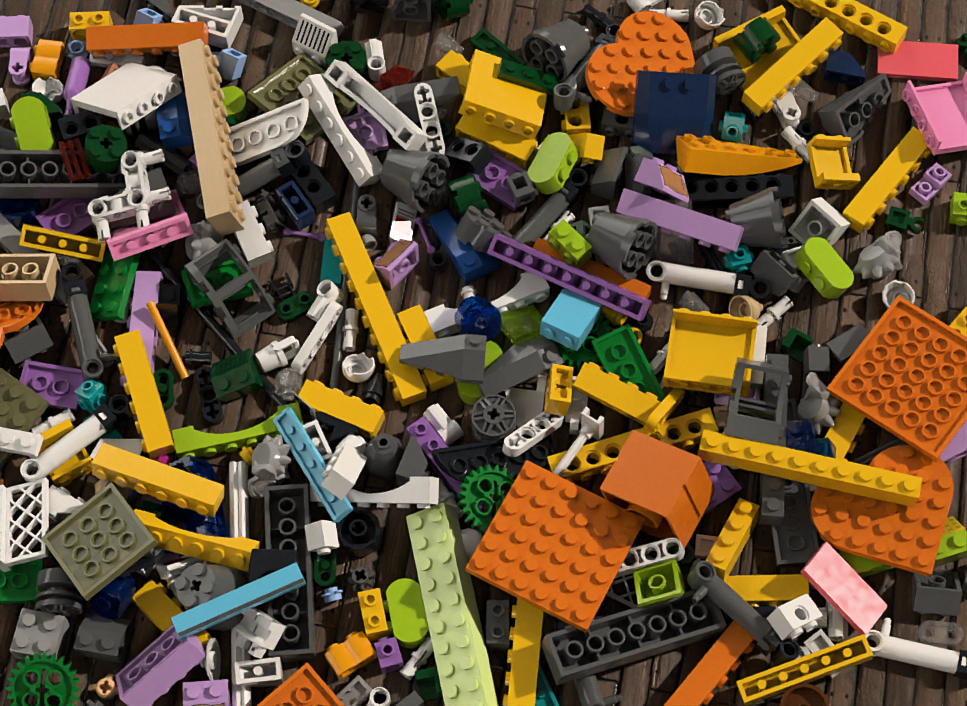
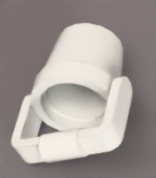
M290 336L280 342L274 340L268 346L255 353V357L260 368L265 373L288 365V360L296 357L299 352L300 344L294 336ZM289 346L292 347V350L286 353L283 352V349Z

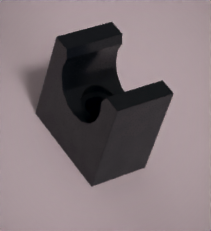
M252 549L249 583L296 562L299 567L297 550ZM297 588L286 593L288 601H296Z

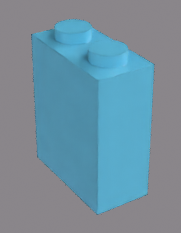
M563 288L541 320L539 334L577 351L600 318L602 304L567 288Z

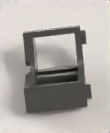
M224 239L186 264L185 268L191 280L205 297L208 296L215 306L213 309L225 330L234 339H237L274 314L276 311L272 304L275 301L268 292L264 291L252 270L241 257L239 247L235 243L231 244L227 239ZM231 258L242 271V274L215 291L204 275ZM250 283L260 302L233 319L222 301Z
M737 357L731 384V391H734V396H729L726 412L728 419L725 420V435L777 445L778 439L782 440L784 427L781 426L783 401L786 387L790 388L792 375H789L787 367ZM745 368L782 375L776 404L740 397ZM738 411L774 418V421L738 414Z

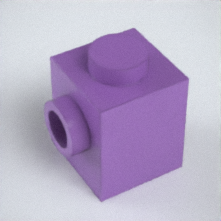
M386 636L374 643L382 674L404 667L396 637Z

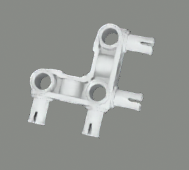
M162 149L148 153L127 151L122 155L121 171L125 176V191L115 196H103L94 199L88 205V212L97 228L98 242H106L105 238L107 240L111 238L110 222L136 216L137 229L150 225L148 213L150 208L154 206V203L171 200V195H169L171 193L168 187L150 191L147 166L165 161ZM136 160L135 164L130 166V163ZM143 198L140 203L136 204L138 199ZM103 208L102 212L97 214L98 210Z

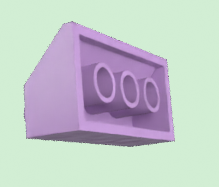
M174 625L170 626L115 675L120 700L128 706H152L154 701L161 695L166 694L173 684L183 679L190 669L202 662L206 656L203 644L195 634L180 640Z

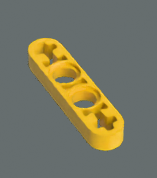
M674 388L651 413L644 425V430L654 434L679 406L686 391Z

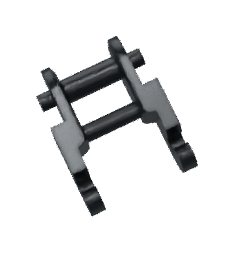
M285 273L288 281L287 285L281 288L275 287L272 280H269L274 295L279 296L277 300L281 302L284 298L290 295L294 296V293H296L295 290H292L294 287L288 273ZM289 288V292L280 294L279 291Z

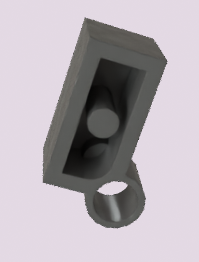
M772 248L763 250L749 268L755 278L762 277L770 282L772 286L771 293L776 296L784 295L788 289L799 293L808 281L803 272L795 270Z

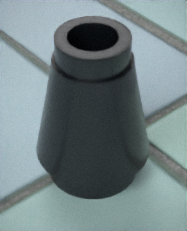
M379 373L372 374L362 393L364 403L379 405V402L382 401L383 375Z

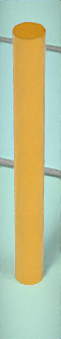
M154 301L148 302L146 306L181 380L189 377Z

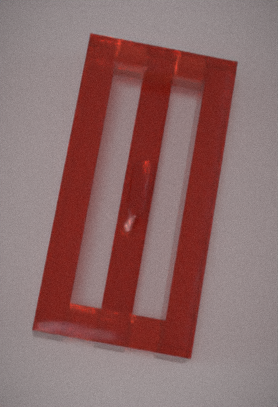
M75 139V141L67 140L66 143H63V141L59 142L58 146L69 181L90 178L91 174L80 139ZM75 146H76V150H77V153H78V156H79V159H80V162H81V165H82V169H83L84 174L81 173V169H80V166H79V163H78V160H77V157H76V154H75V150H74V147H75ZM65 148H69L77 175L73 174Z

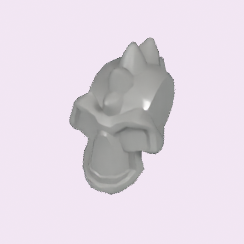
M209 221L191 224L194 234L186 236V254L193 261L220 243L224 236H221Z
M889 231L879 237L873 244L865 247L859 255L858 263L853 269V273L861 274L863 279H881L890 275L893 271H900L903 268L900 261L901 234L897 231Z
M810 372L806 377V383L809 387L805 397L800 400L801 402L797 408V417L800 421V432L802 434L811 430L816 435H820L824 426H834L832 417L841 413L837 408L840 401L832 396L829 391H826L827 387L820 380L817 373Z
M266 435L252 453V473L254 477L248 481V491L250 496L255 499H260L264 496V486L281 484L285 479L290 478L287 469L288 464L291 462V459L288 457L291 445L283 444L282 435L275 438Z

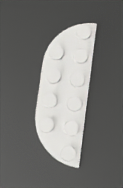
M301 98L230 127L231 133L228 135L233 144L234 150L231 153L236 161V166H241L267 156L280 147L284 149L288 143L295 140L302 132L307 121L309 111L308 100Z

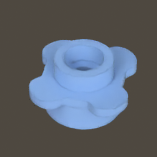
M74 40L68 44L70 50L68 56L70 59L77 56L85 58L88 56L85 41Z
M336 586L325 589V594L321 595V597H324L325 603L342 599L341 592L343 590H338Z

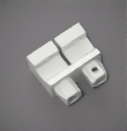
M251 608L242 612L244 617L241 624L236 625L233 629L238 632L234 644L248 650L251 642H253L248 653L262 659L267 649L274 650L286 626L261 610Z

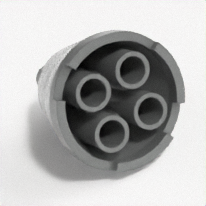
M569 18L532 31L522 41L523 59L525 62H529L530 66L534 69L557 75L558 84L563 83L590 51V40L588 37L590 32L587 27L581 26Z
M390 149L387 152L383 167L378 170L377 175L381 179L382 185L416 211L427 213V210L432 205H438L447 189L449 179L446 178L450 162L445 155L437 152Z
M778 186L769 187L729 205V209L725 210L727 222L744 228L739 245L747 244L748 247L773 249L788 248L787 239L783 240V236L786 235V225L782 202L780 198L776 199V194H779Z
M604 212L593 217L590 232L584 239L592 245V253L619 276L632 280L636 278V272L641 266L644 268L647 266L653 255L657 243L654 233L658 227L655 222L645 218Z
M195 563L186 568L176 578L174 585L179 601L186 610H190L248 584L249 579L242 571L217 564ZM240 613L206 629L227 631L243 620L244 615Z

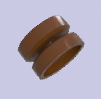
M801 683L793 685L786 690L778 706H830L827 696L821 689L811 684Z

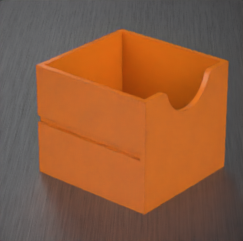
M635 430L631 431L618 455V461L615 460L600 487L607 501L645 519L640 531L661 540L676 538L681 542L684 549L716 491L701 457Z

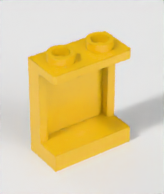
M818 134L807 143L806 146L815 188L851 190L861 181L859 173H852L847 152V145L851 143V137Z
M70 419L40 433L44 439L39 454L74 429ZM82 449L50 473L57 488L66 486L73 479L85 476L92 471V460L86 449Z

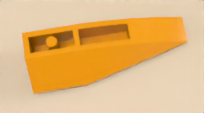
M692 134L676 135L678 166L684 172L722 176L750 175L780 170L803 162V159L794 150L786 149L782 151L774 148L716 140L711 136L697 138Z

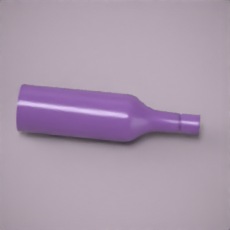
M82 56L74 57L71 61L63 93L67 103L64 117L73 115L74 109L70 99L86 88L91 62Z

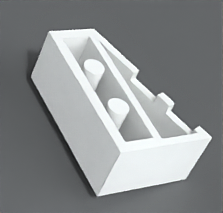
M179 5L171 23L205 22L208 26V44L227 49L231 47L244 18L241 6H235V8H223V6L204 8V5Z

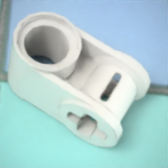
M788 91L782 100L777 99L773 103L772 109L783 129L791 126L796 130L800 123L801 110L792 92Z

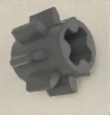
M358 564L355 570H349L352 577L348 578L347 581L348 584L354 583L353 591L357 589L365 591L368 586L373 588V583L370 580H373L375 575L374 573L369 574V566L363 568ZM363 576H365V580H357V577L362 578Z

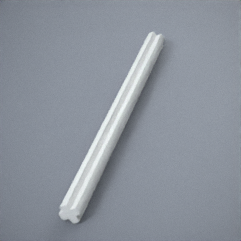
M232 461L229 463L230 538L241 536L249 539L248 465L245 461ZM240 570L247 576L248 579L250 578V571L246 572ZM233 627L231 628L232 706H252L251 686L236 685L234 662L251 660V654L248 653L251 644L248 650L235 645L234 642L238 632L233 630Z

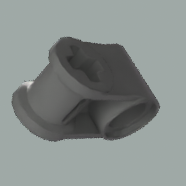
M365 194L357 202L356 227L360 235H377L376 200L372 195Z

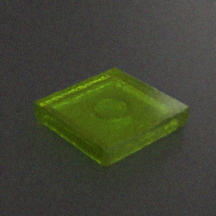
M533 305L495 315V322L513 344L542 336L539 332L543 317Z

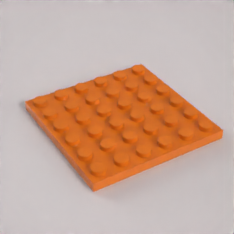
M898 295L835 376L826 391H829L832 396L937 462L967 421V337Z
M526 460L467 564L465 571L586 633L639 534L645 519Z

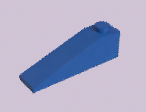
M181 92L156 108L160 139L165 150L194 145L187 99L184 93Z
M445 209L428 217V221L465 284L502 267L497 257L488 253L478 252L472 249L474 245L469 242L465 245L458 239L455 230L460 221Z

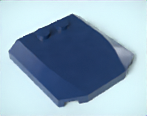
M637 70L631 142L650 153L677 154L676 135L692 134L697 138H703V136L712 137L717 75Z

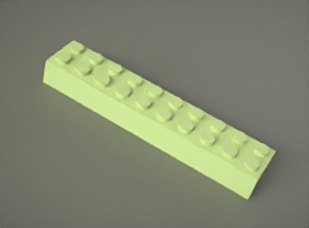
M443 502L430 507V509H424L408 515L406 520L445 706H499L471 575L465 571L468 562L456 508Z

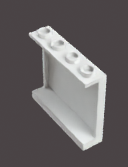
M128 62L70 100L75 114L90 110L117 118L120 129L124 130L182 91L177 74Z

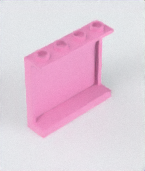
M967 72L962 81L914 87L911 80H908L902 96L910 108V113L915 118L918 129L922 132L926 145L930 148L932 154L937 155L967 150Z
M176 189L170 191L176 209L175 213L149 220L150 225L137 229V223L109 229L111 238L106 239L114 261L194 234Z

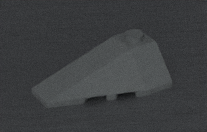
M886 73L878 75L831 101L818 111L823 127L830 135L851 137V143L847 147H850L864 134L863 129L867 123L872 122L874 119L872 117L877 108L882 107L892 90Z
M463 334L403 344L400 349L399 363L421 370L431 369L440 376L444 374L450 375L459 382L483 384L487 336Z

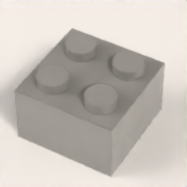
M22 608L10 652L15 658L25 660L27 655L33 659L35 652L39 654V657H42L44 651H46L49 658H51L53 653H56V660H59L70 623L65 616Z

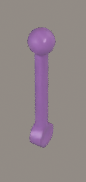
M417 217L415 223L419 225L427 245V253L431 255L435 252V248L430 244L422 224L423 219Z
M288 227L283 230L285 235L293 234L315 238L319 242L325 241V234L323 233L318 235L293 231Z

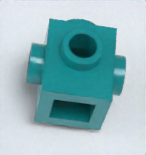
M725 111L724 121L720 120L718 132L722 133L721 139L734 143L741 142L742 136L746 137L748 125L744 124L746 114Z
M747 244L739 245L737 252L731 251L730 254L726 253L723 257L724 267L728 269L729 273L748 274L750 273L749 268L754 263L753 252L749 251Z
M87 379L74 392L78 399V405L90 413L103 403L107 406L109 405L110 397L106 391L107 387L101 381L96 382L92 379Z

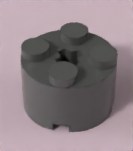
M469 206L458 223L455 234L465 245L469 242L474 245L472 249L487 253L494 234H501L504 225L494 218L495 214L493 211L487 208L482 211L474 206Z

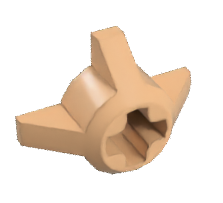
M108 673L97 684H90L88 687V691L97 692L98 696L104 700H109L115 695H119L118 687L113 681L114 674Z

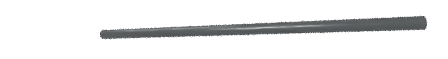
M353 180L350 214L356 225L357 202L360 198L361 187ZM346 274L342 276L341 290L344 296L339 304L343 306V310L337 320L330 389H338L344 340L342 328L345 325V311L349 296Z

